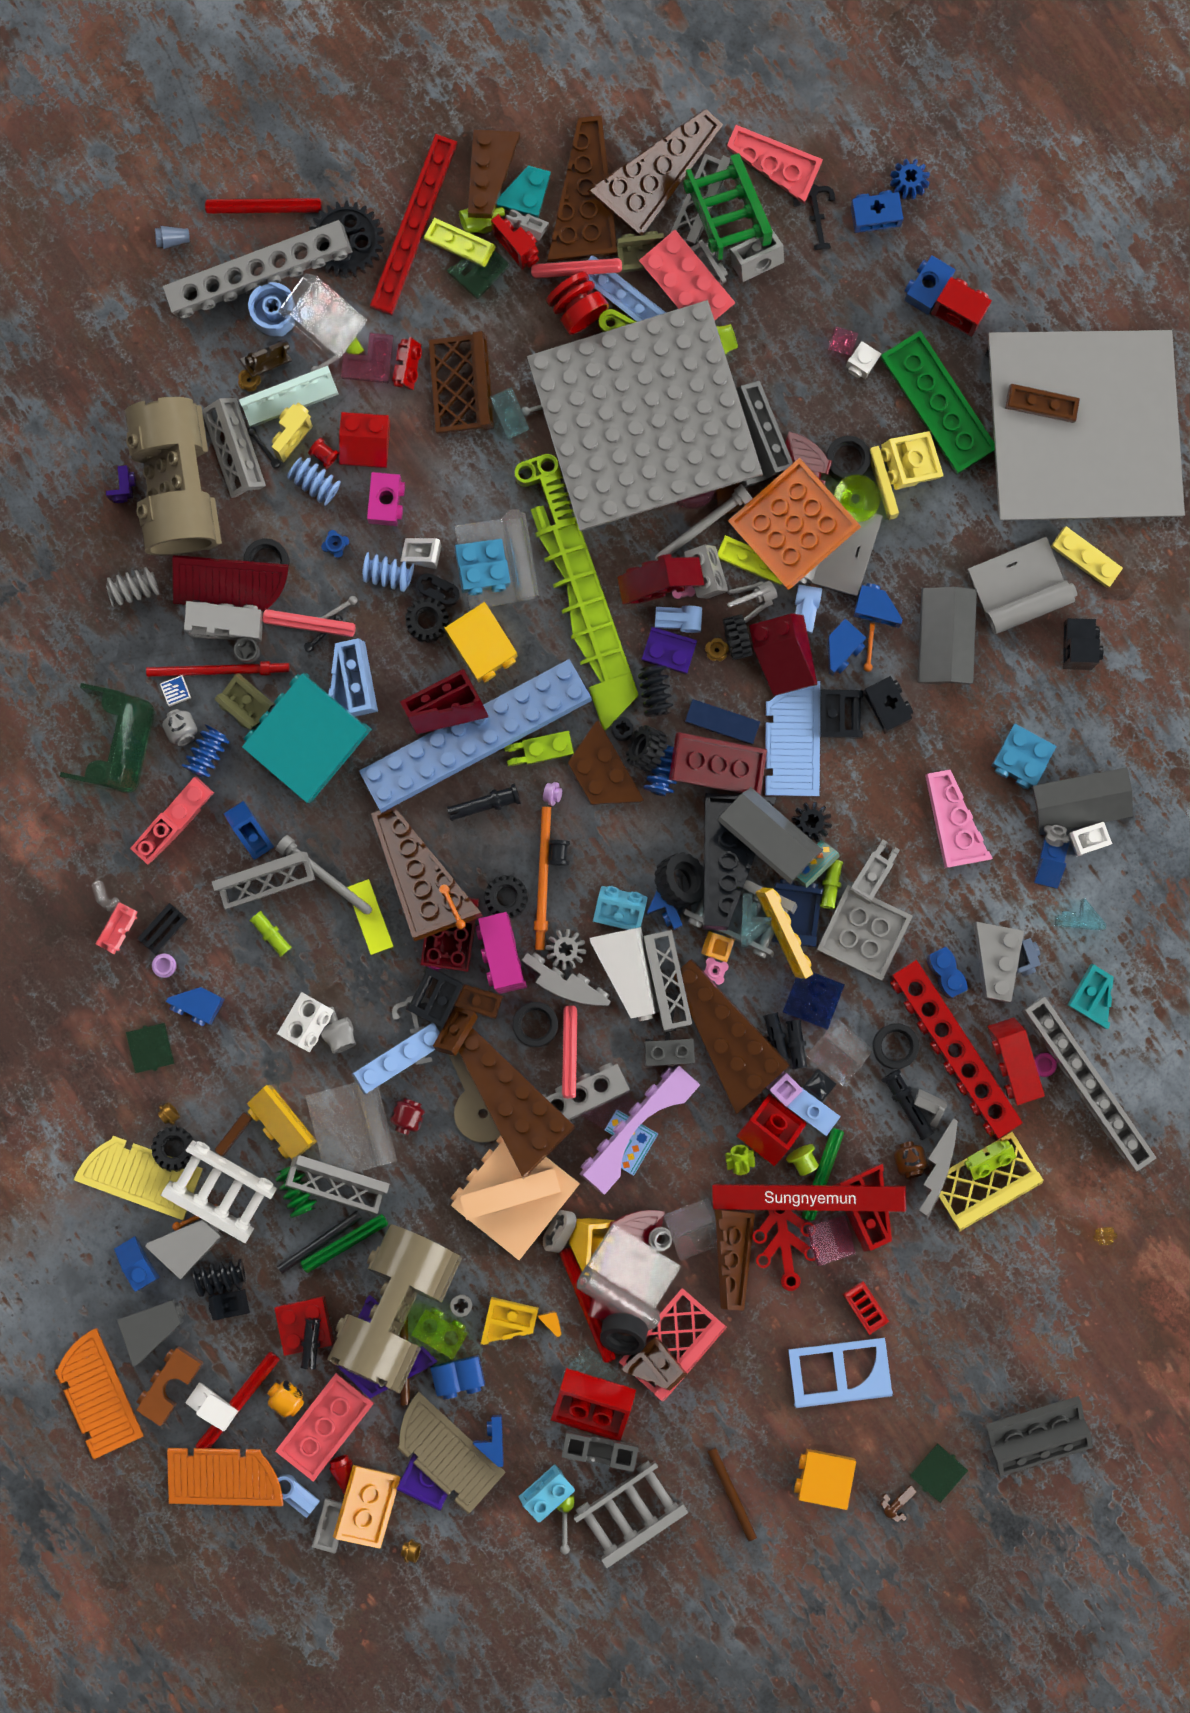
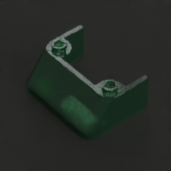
M81 683L80 688L84 692L102 696L103 709L109 714L118 715L107 762L101 760L92 761L88 764L84 777L64 772L60 773V777L73 783L121 793H132L139 785L155 715L154 707L149 701L130 694Z

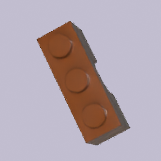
M180 1346L175 1350L170 1349L163 1360L166 1362V1365L162 1371L157 1370L150 1380L153 1385L148 1392L144 1390L136 1402L139 1404L136 1411L159 1426L166 1422L177 1405L166 1393V1385L169 1380L179 1379L188 1385L204 1363Z

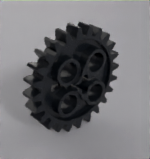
M337 201L335 209L327 205L328 212L319 211L321 219L313 218L316 227H309V230L339 220L345 228L348 239H350L349 243L352 253H349L345 259L334 261L333 259L325 262L326 273L334 269L335 277L339 275L340 271L343 272L345 278L348 277L349 272H352L354 277H357V270L360 269L365 274L366 265L370 268L374 267L372 259L380 260L376 252H383V247L379 245L385 243L384 237L379 236L384 233L383 228L378 227L380 220H373L375 217L373 211L366 214V206L359 210L358 202H355L353 207H349L348 201H345L344 207H341ZM349 220H355L357 222V224L352 228H348L345 226L346 222ZM360 240L368 241V245L364 248L356 246ZM329 242L322 243L320 251L327 250Z

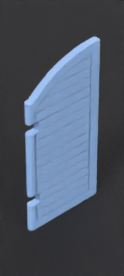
M817 681L818 685L776 695L772 700L766 701V716H773V723H766L765 749H767L765 769H773V776H765V796H819L820 681Z

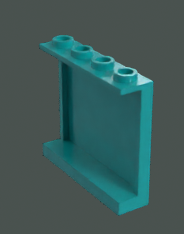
M302 673L301 675L297 674L290 681L289 685L291 687L286 694L281 693L274 701L276 706L272 711H266L259 719L261 724L256 730L252 729L245 736L244 740L246 742L242 748L306 803H309L317 797L372 729L366 723H361L309 678V674Z

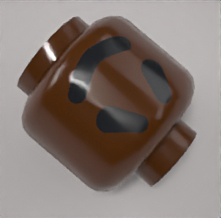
M913 1141L900 1144V1149L894 1153L898 1173L905 1176L906 1179L924 1175V1171L928 1168L924 1148L921 1145H914Z

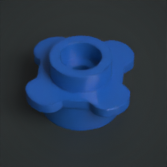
M331 530L328 532L325 542L321 545L324 552L329 551L334 554V557L340 558L343 556L345 546L349 545V539L346 536L342 537L335 530Z

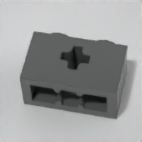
M694 1039L646 1041V1067L695 1064Z

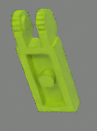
M569 731L522 740V742L504 747L505 752L524 749L526 756L511 758L507 761L508 766L525 763L528 765L574 754Z

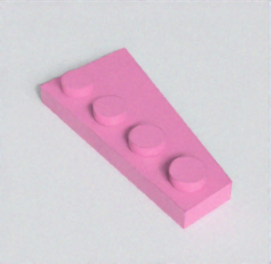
M951 770L926 774L925 777L944 867L950 868L993 859L983 843L984 839L980 831L978 832L972 820L973 816L970 810L967 809L963 801L964 797Z

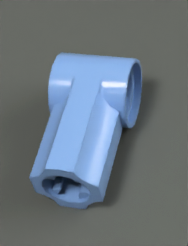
M799 584L795 599V614L804 615L807 634H812L816 611L820 605L822 588Z
M656 607L655 628L680 629L681 632L686 633L701 632L702 607Z
M280 1475L278 1477L279 1482L287 1480L291 1484L289 1492L282 1491L283 1500L307 1518L320 1500L299 1484L292 1475Z

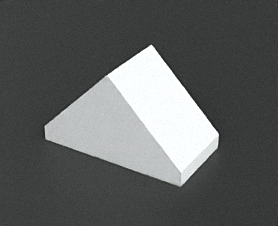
M405 538L401 562L406 561L408 564L414 563V565L437 569L441 551L440 540L437 538Z

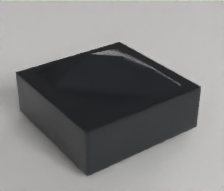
M817 1069L803 1088L820 1102H823L837 1083Z

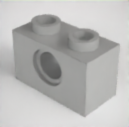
M774 231L772 243L762 247L759 238L756 239L754 237L730 248L732 267L742 282L784 263L783 244Z

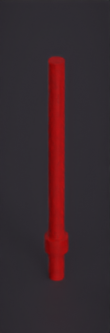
M260 661V664L146 667L147 677L260 673L261 676L271 675V673L290 672L289 663H271L270 661Z

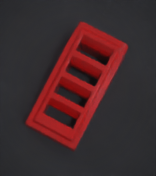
M864 1281L859 1282L842 1294L869 1335L890 1322ZM864 1291V1296L855 1302L852 1300L854 1296ZM869 1299L870 1303L859 1310L857 1306ZM874 1307L876 1311L864 1318L862 1314ZM877 1315L881 1317L880 1320L871 1326L868 1325L867 1322Z

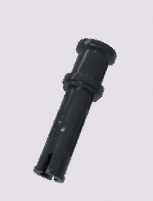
M514 783L511 784V787L497 791L494 789L490 792V795L448 806L447 810L448 814L458 811L449 816L450 820L454 821L492 808L502 810L503 806L513 803L518 805L521 804Z
M897 1069L883 1077L881 1081L887 1084L893 1094L892 1099L895 1102L898 1101L918 1133L920 1140H924L934 1134V1131L919 1107L914 1104V1099L911 1095L912 1088L906 1085L900 1075L901 1070Z

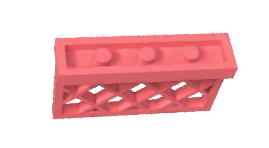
M682 1288L648 1327L647 1337L649 1335H658L662 1342V1334H675L676 1348H668V1351H677V1362L688 1374L725 1331L727 1326ZM682 1296H685L690 1301L691 1312L677 1313V1302ZM694 1305L701 1311L694 1312ZM674 1307V1313L668 1314V1312ZM705 1314L712 1321L706 1328L696 1329L695 1315ZM691 1315L692 1329L678 1330V1316ZM674 1316L675 1331H661V1321L663 1318ZM658 1325V1332H652ZM693 1332V1343L690 1347L680 1348L679 1333ZM696 1332H702V1333L696 1338ZM686 1350L685 1353L680 1357V1351ZM624 1355L619 1363L625 1366L627 1360L632 1355ZM637 1378L661 1401H665L679 1385L678 1383L669 1391L657 1385L654 1387L651 1383Z

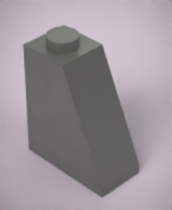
M176 1299L117 1320L132 1366L142 1363L184 1322L182 1317L185 1316V1311L181 1302L177 1303Z

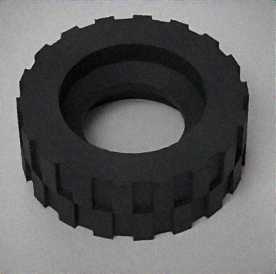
M684 852L676 853L662 860L656 867L654 880L661 898L668 905H672L674 908L681 907V909L703 899L704 867L697 858ZM677 869L681 870L687 877L689 889L686 892H683L674 880V871Z

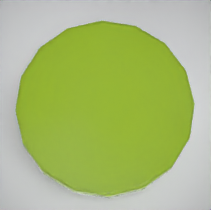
M813 1144L799 1147L786 1157L788 1163L795 1165L800 1176L813 1172L819 1166L812 1153L815 1149Z

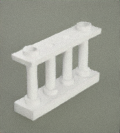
M192 1141L186 1149L192 1156L177 1182L169 1181L161 1196L246 1243L254 1230L249 1223L263 1197L266 1196L271 1199L277 1188L273 1186L270 1180L259 1178L209 1150V1146L205 1143ZM200 1160L213 1166V1169L200 1192L193 1194L187 1190L186 1185ZM224 1172L234 1178V1181L220 1206H214L208 1202L207 1197L220 1174ZM245 1184L256 1192L241 1218H236L230 1215L228 1210L242 1185Z

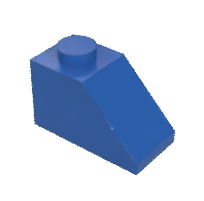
M867 583L866 586H861L853 617L899 628L903 619L886 591L880 590V586Z
M244 801L224 813L231 828L254 860L274 848L272 842Z
M136 1236L114 1249L122 1271L135 1292L160 1278Z

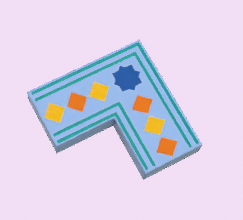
M616 1109L605 1131L614 1135L613 1129L621 1120L625 1122L629 1116ZM643 1124L639 1125L630 1137L624 1150L621 1168L634 1176L658 1133Z

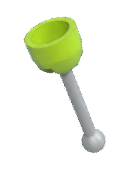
M353 335L345 342V350L319 366H313L311 372L328 366L345 354L359 355L364 352V349L356 336Z
M573 1494L557 1507L558 1511L562 1512V1546L560 1552L564 1555L570 1551L567 1545V1513L574 1507Z

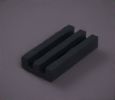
M169 903L137 939L157 955L188 918ZM170 911H172L173 914L147 941L146 938L148 937V935L157 927V925L165 918V916ZM178 916L180 920L154 947L152 944Z

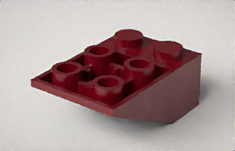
M469 897L472 903L479 909L480 899ZM477 918L466 922L463 929L455 926L424 938L420 965L468 972Z

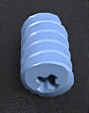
M302 457L299 458L289 470L287 478L289 480L295 479L294 483L297 486L302 484L304 492L310 490L309 495L311 497L317 496V501L319 503L324 502V506H326L336 495L341 481L338 480L332 484V474L325 478V469L317 472V463L311 467L309 466L311 458H307L302 461Z
M367 552L362 569L363 581L367 583L372 577V583L377 585L381 579L382 587H386L390 582L391 589L395 590L400 585V591L404 592L411 582L414 563L409 569L406 567V561H403L401 566L398 567L397 559L388 564V557L385 556L382 562H379L378 554H376L370 560L369 552Z

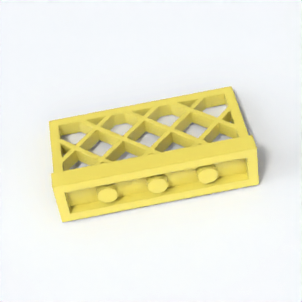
M1013 1132L1000 1138L1002 1140L1011 1139L1016 1147V1159L1012 1161L1010 1173L993 1170L989 1185L975 1182L973 1179L970 1181L958 1178L960 1168L965 1166L964 1162L968 1160L967 1158L949 1169L947 1178L954 1180L952 1192L941 1191L939 1198L959 1232L1043 1183L1044 1180L1034 1168ZM986 1147L982 1149L984 1154H989ZM1018 1152H1019L1020 1156L1022 1157V1159L1017 1158V1153H1018ZM1015 1161L1025 1163L1030 1172L1024 1176L1012 1174ZM957 1171V1172H956V1176H951V1175H950V1174H952L953 1172ZM994 1174L1008 1176L1007 1186L1002 1189L993 1187ZM1011 1177L1017 1179L1016 1181L1010 1183ZM957 1181L971 1184L968 1197L954 1194ZM974 1185L988 1189L985 1199L979 1201L971 1198ZM990 1190L997 1191L989 1196ZM944 1195L950 1196L949 1203ZM953 1197L967 1201L965 1210L957 1215L951 1208ZM970 1202L976 1203L973 1206L969 1207Z

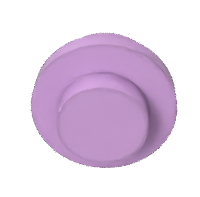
M557 782L547 783L543 793V801L548 802V805L554 806L562 797V788H560Z
M160 954L154 958L152 970L159 977H170L176 970V961L169 954Z

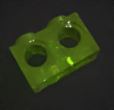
M432 1307L431 1310L426 1308L411 1335L449 1358L454 1359L469 1333L465 1330L466 1325L455 1319L450 1322L444 1318L445 1313L435 1307ZM426 1319H434L437 1322L436 1331L428 1332L424 1328ZM448 1331L456 1332L458 1342L455 1344L447 1343L445 1334Z

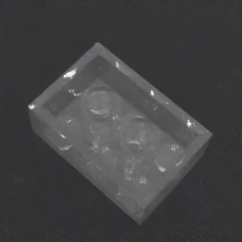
M305 273L278 310L281 315L323 351L337 358H341L367 322L366 318L318 276Z

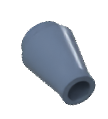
M168 226L155 228L157 248L162 247L166 249L183 243H190L189 229Z

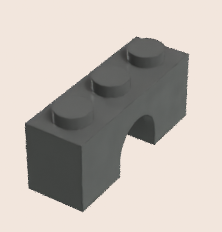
M566 1430L562 1458L582 1462H598L609 1465L612 1468L634 1472L639 1446L634 1443Z

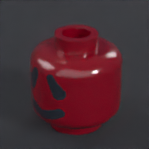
M407 1098L396 1102L390 1117V1122L396 1126L395 1131L409 1135L410 1131H419L425 1116V1110L421 1108V1103Z

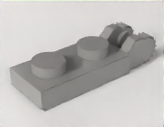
M882 840L875 852L873 851L848 891L868 905L894 865L893 861L900 851L895 847L889 854L888 860L882 857L880 854L884 851L887 844L885 840Z

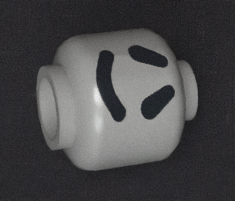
M179 709L170 711L162 723L169 742L178 746H185L193 742L198 730L191 714Z

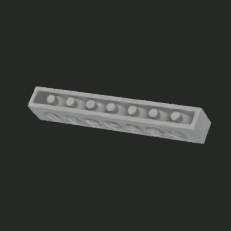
M337 220L164 285L163 288L171 312L177 318H187L192 316L194 311L211 309L216 306V303L221 301H233L237 298V295L245 292L246 294H251L260 285L263 286L270 282L280 283L281 279L285 277H297L303 274L304 270L321 268L325 265V262L333 259L334 261L345 259L347 254L352 253V249L343 224ZM329 242L328 249L320 251L321 244ZM303 250H307V256L304 259H298V254ZM284 258L285 264L280 268H276V262ZM263 267V272L259 276H254L255 269ZM236 275H241L240 282L232 284V279ZM215 283H219L218 290L216 292H210L211 286ZM197 291V297L189 301V294Z
M1046 997L1038 999L1022 1010V1014L1056 1060L1060 1069L1130 1170L1137 1172L1155 1160L1156 1156Z

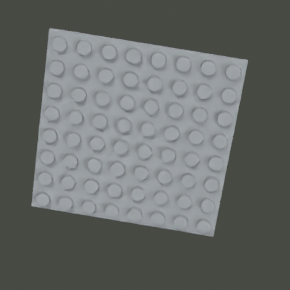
M708 300L527 356L580 531L763 475Z
M1172 330L988 333L999 521L1185 516ZM1016 384L1080 398L1076 422L1071 423L1005 409L1009 385Z

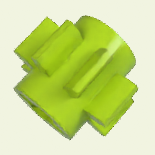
M736 1145L731 1148V1153L725 1154L727 1170L732 1169L734 1174L745 1175L750 1171V1167H755L754 1151L749 1150L745 1145Z

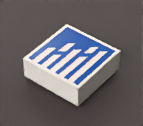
M183 675L160 683L169 707L191 699Z

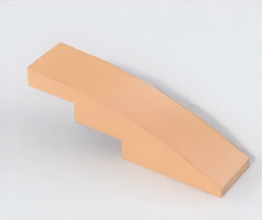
M553 1168L526 1176L524 1179L519 1178L459 1197L465 1218L468 1220L561 1192L555 1169Z

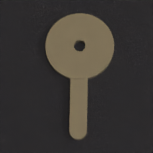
M459 1051L456 1056L449 1055L465 1090L458 1098L454 1109V1118L458 1129L465 1137L475 1142L484 1143L498 1139L500 1133ZM481 1109L487 1110L488 1115L486 1118L479 1117L478 1113Z

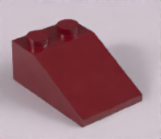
M791 613L749 625L754 651L773 696L818 685L804 615Z

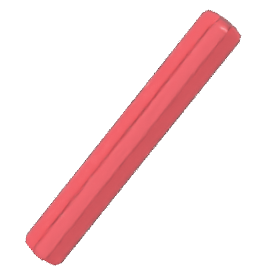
M619 258L534 264L531 267V274L534 278L573 276L582 271L588 275L618 273L622 271V261Z
M265 610L262 616V621L265 624L353 637L356 629L354 623L274 610Z
M565 1006L563 1015L562 1095L564 1098L571 1099L576 1097L577 1008L576 1006Z

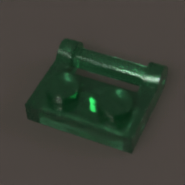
M494 250L485 268L476 264L464 276L461 272L471 261L462 258L455 266H451L447 272L478 300L510 267V264Z

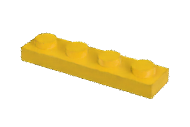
M763 887L755 893L794 976L806 979L813 974L810 968L811 961L800 947L801 940L792 930L790 925L791 919L780 904L781 898L773 888Z

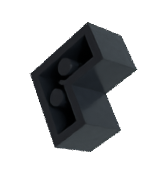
M1067 618L1064 621L1063 669L1092 670L1099 664V660H1103L1104 648L1100 646V626H1096V619Z

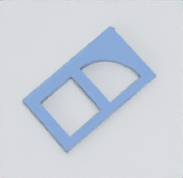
M885 1338L788 1349L795 1400L794 1406L796 1408L890 1397L893 1394ZM876 1347L875 1363L869 1376L858 1386L847 1389L843 1351ZM832 1352L837 1390L804 1394L799 1356Z

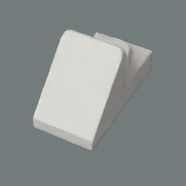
M1104 822L1068 834L1076 857L1112 844Z
M198 1383L185 1402L196 1411V1415L224 1432L238 1413L237 1409L202 1383Z

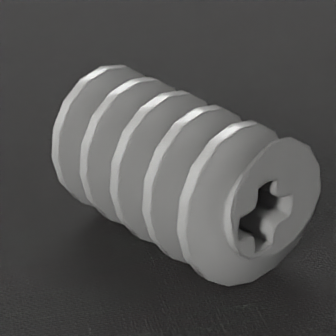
M144 567L143 575L136 569L133 578L128 572H125V580H122L118 574L116 575L115 583H113L110 577H107L106 587L113 607L115 600L119 605H123L124 598L127 602L131 603L133 595L137 600H141L142 592L147 598L151 596V590L156 595H159L155 575L153 572L150 573L147 567Z

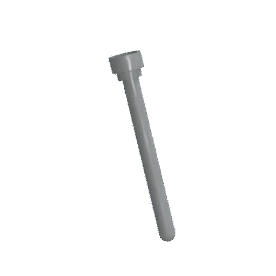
M740 484L734 489L735 492L731 494L733 497L657 553L655 560L658 561L657 557L661 555H672L739 504L740 506L743 503L746 505L752 500L748 491Z
M288 835L282 838L275 849L283 856L300 852L297 849L295 840ZM309 858L313 874L364 914L368 915L372 912L370 905Z

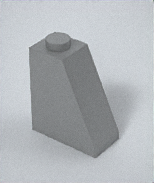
M201 1220L147 1243L145 1247L181 1280L222 1238L223 1234L219 1232L221 1229L205 1220Z

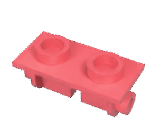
M118 902L96 945L113 954L119 951V947L126 937L125 933L129 931L134 920L138 918L136 917L138 912Z

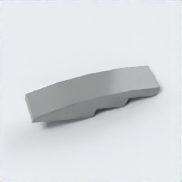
M955 1119L952 1120L928 1158V1163L934 1169L925 1181L923 1189L930 1192L919 1210V1214L928 1219L949 1173L955 1149L958 1121Z

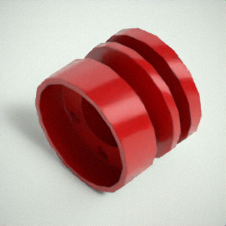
M583 271L561 282L546 299L549 307H554L553 312L555 315L564 313L560 322L569 334H575L587 328L609 308V303L601 292L591 293L595 284L593 281H589L588 274Z

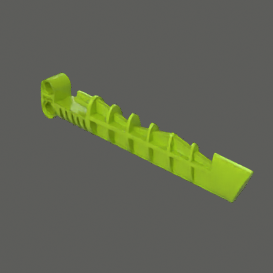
M544 454L519 463L514 471L515 479L523 487L541 483L555 525H550L544 505L531 509L537 528L535 536L540 538L550 555L544 558V561H554L564 577V580L554 583L553 587L557 588L567 585L569 607L563 609L562 613L570 612L573 634L571 639L576 641L586 658L580 661V665L589 663L601 682L588 688L604 730H607L639 694L582 531L579 530L576 517L572 515L574 513L573 509L569 507L571 501H567L566 498L569 494L563 490L566 485L561 484L560 481L563 479L558 460L551 454ZM544 462H552L554 469L550 472L542 470L541 466ZM528 469L532 472V476L526 480L519 477L520 471Z

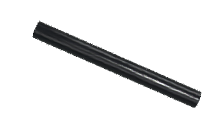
M355 1211L277 1266L282 1274L361 1220L362 1216L360 1213Z

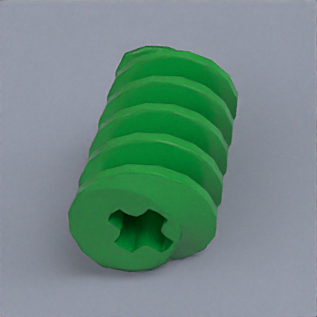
M289 1166L275 1172L280 1173L275 1180L276 1182H284L279 1187V1190L287 1191L282 1198L283 1200H291L286 1208L295 1209L290 1214V1218H294L316 1209L312 1208V1206L317 1202V1199H309L308 1197L312 1194L285 1186L290 1169ZM296 1169L293 1182L301 1185L308 1182L301 1181L306 1175L305 1172H298Z

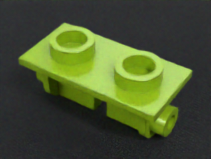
M1000 1139L986 1147L990 1154L988 1156L980 1150L967 1157L968 1160L964 1164L970 1170L974 1181L988 1176L993 1170L1006 1166L1016 1159L1014 1148L1007 1139Z

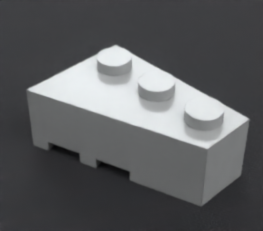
M186 601L184 630L191 638L239 640L246 637L253 639L255 642H262L263 612L253 605H244L242 608L234 607L232 604L216 605L206 602Z
M975 922L973 923V929L975 931L983 998L1010 1003L1024 931Z

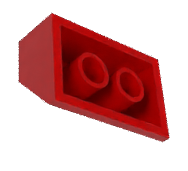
M566 1368L551 1421L621 1441L632 1409L636 1389Z

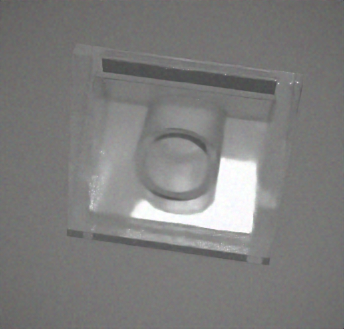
M836 1018L806 1056L844 1086L861 1068L872 1053L873 1048Z
M709 1198L663 1215L680 1261L717 1247L716 1217Z

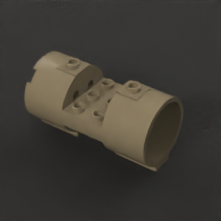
M184 397L158 398V401L147 404L145 401H141L125 409L127 425L126 443L131 459L138 463H144L143 475L147 483L146 498L137 502L136 510L142 528L145 552L157 556L181 555L210 550L222 544L216 501L207 492L201 491L197 457L208 452L202 407L193 403L192 399Z
M390 1224L380 1247L378 1246L376 1251L372 1250L367 1260V1264H369L368 1269L371 1272L389 1281H386L381 1288L380 1295L382 1298L380 1303L373 1306L369 1318L372 1319L370 1323L346 1314L345 1318L339 1320L335 1330L338 1332L337 1340L327 1361L400 1394L421 1349L419 1346L399 1337L401 1329L418 1294L442 1303L462 1260L461 1256L423 1236Z

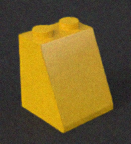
M485 602L445 627L447 637L478 683L482 680L484 682L491 680L496 676L495 671L501 667L507 669L516 662L515 658L518 657L516 650Z

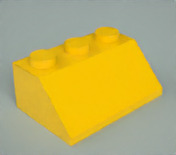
M272 1085L263 1087L247 1103L250 1107L247 1110L250 1116L256 1122L260 1120L265 1128L262 1130L271 1141L275 1138L280 1144L278 1150L285 1159L289 1157L293 1159L297 1155L303 1154L317 1142Z

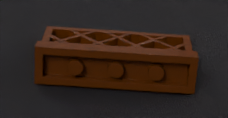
M483 331L473 332L472 335L429 340L436 433L484 428V430L494 429L487 336ZM471 341V350L465 357L456 350L462 342ZM446 345L450 348L442 360L436 356L435 346ZM455 352L463 360L455 369H452L446 364V361ZM466 362L473 367V373L467 380L458 373ZM443 365L452 371L444 383L437 376V372ZM455 376H458L465 383L455 393L447 385ZM468 385L474 389L475 396L469 403L460 397ZM445 388L454 395L446 406L439 401V395ZM457 398L466 405L458 416L449 409ZM469 409L476 413L477 423L467 424L462 420ZM447 411L456 418L450 426L441 427V418Z

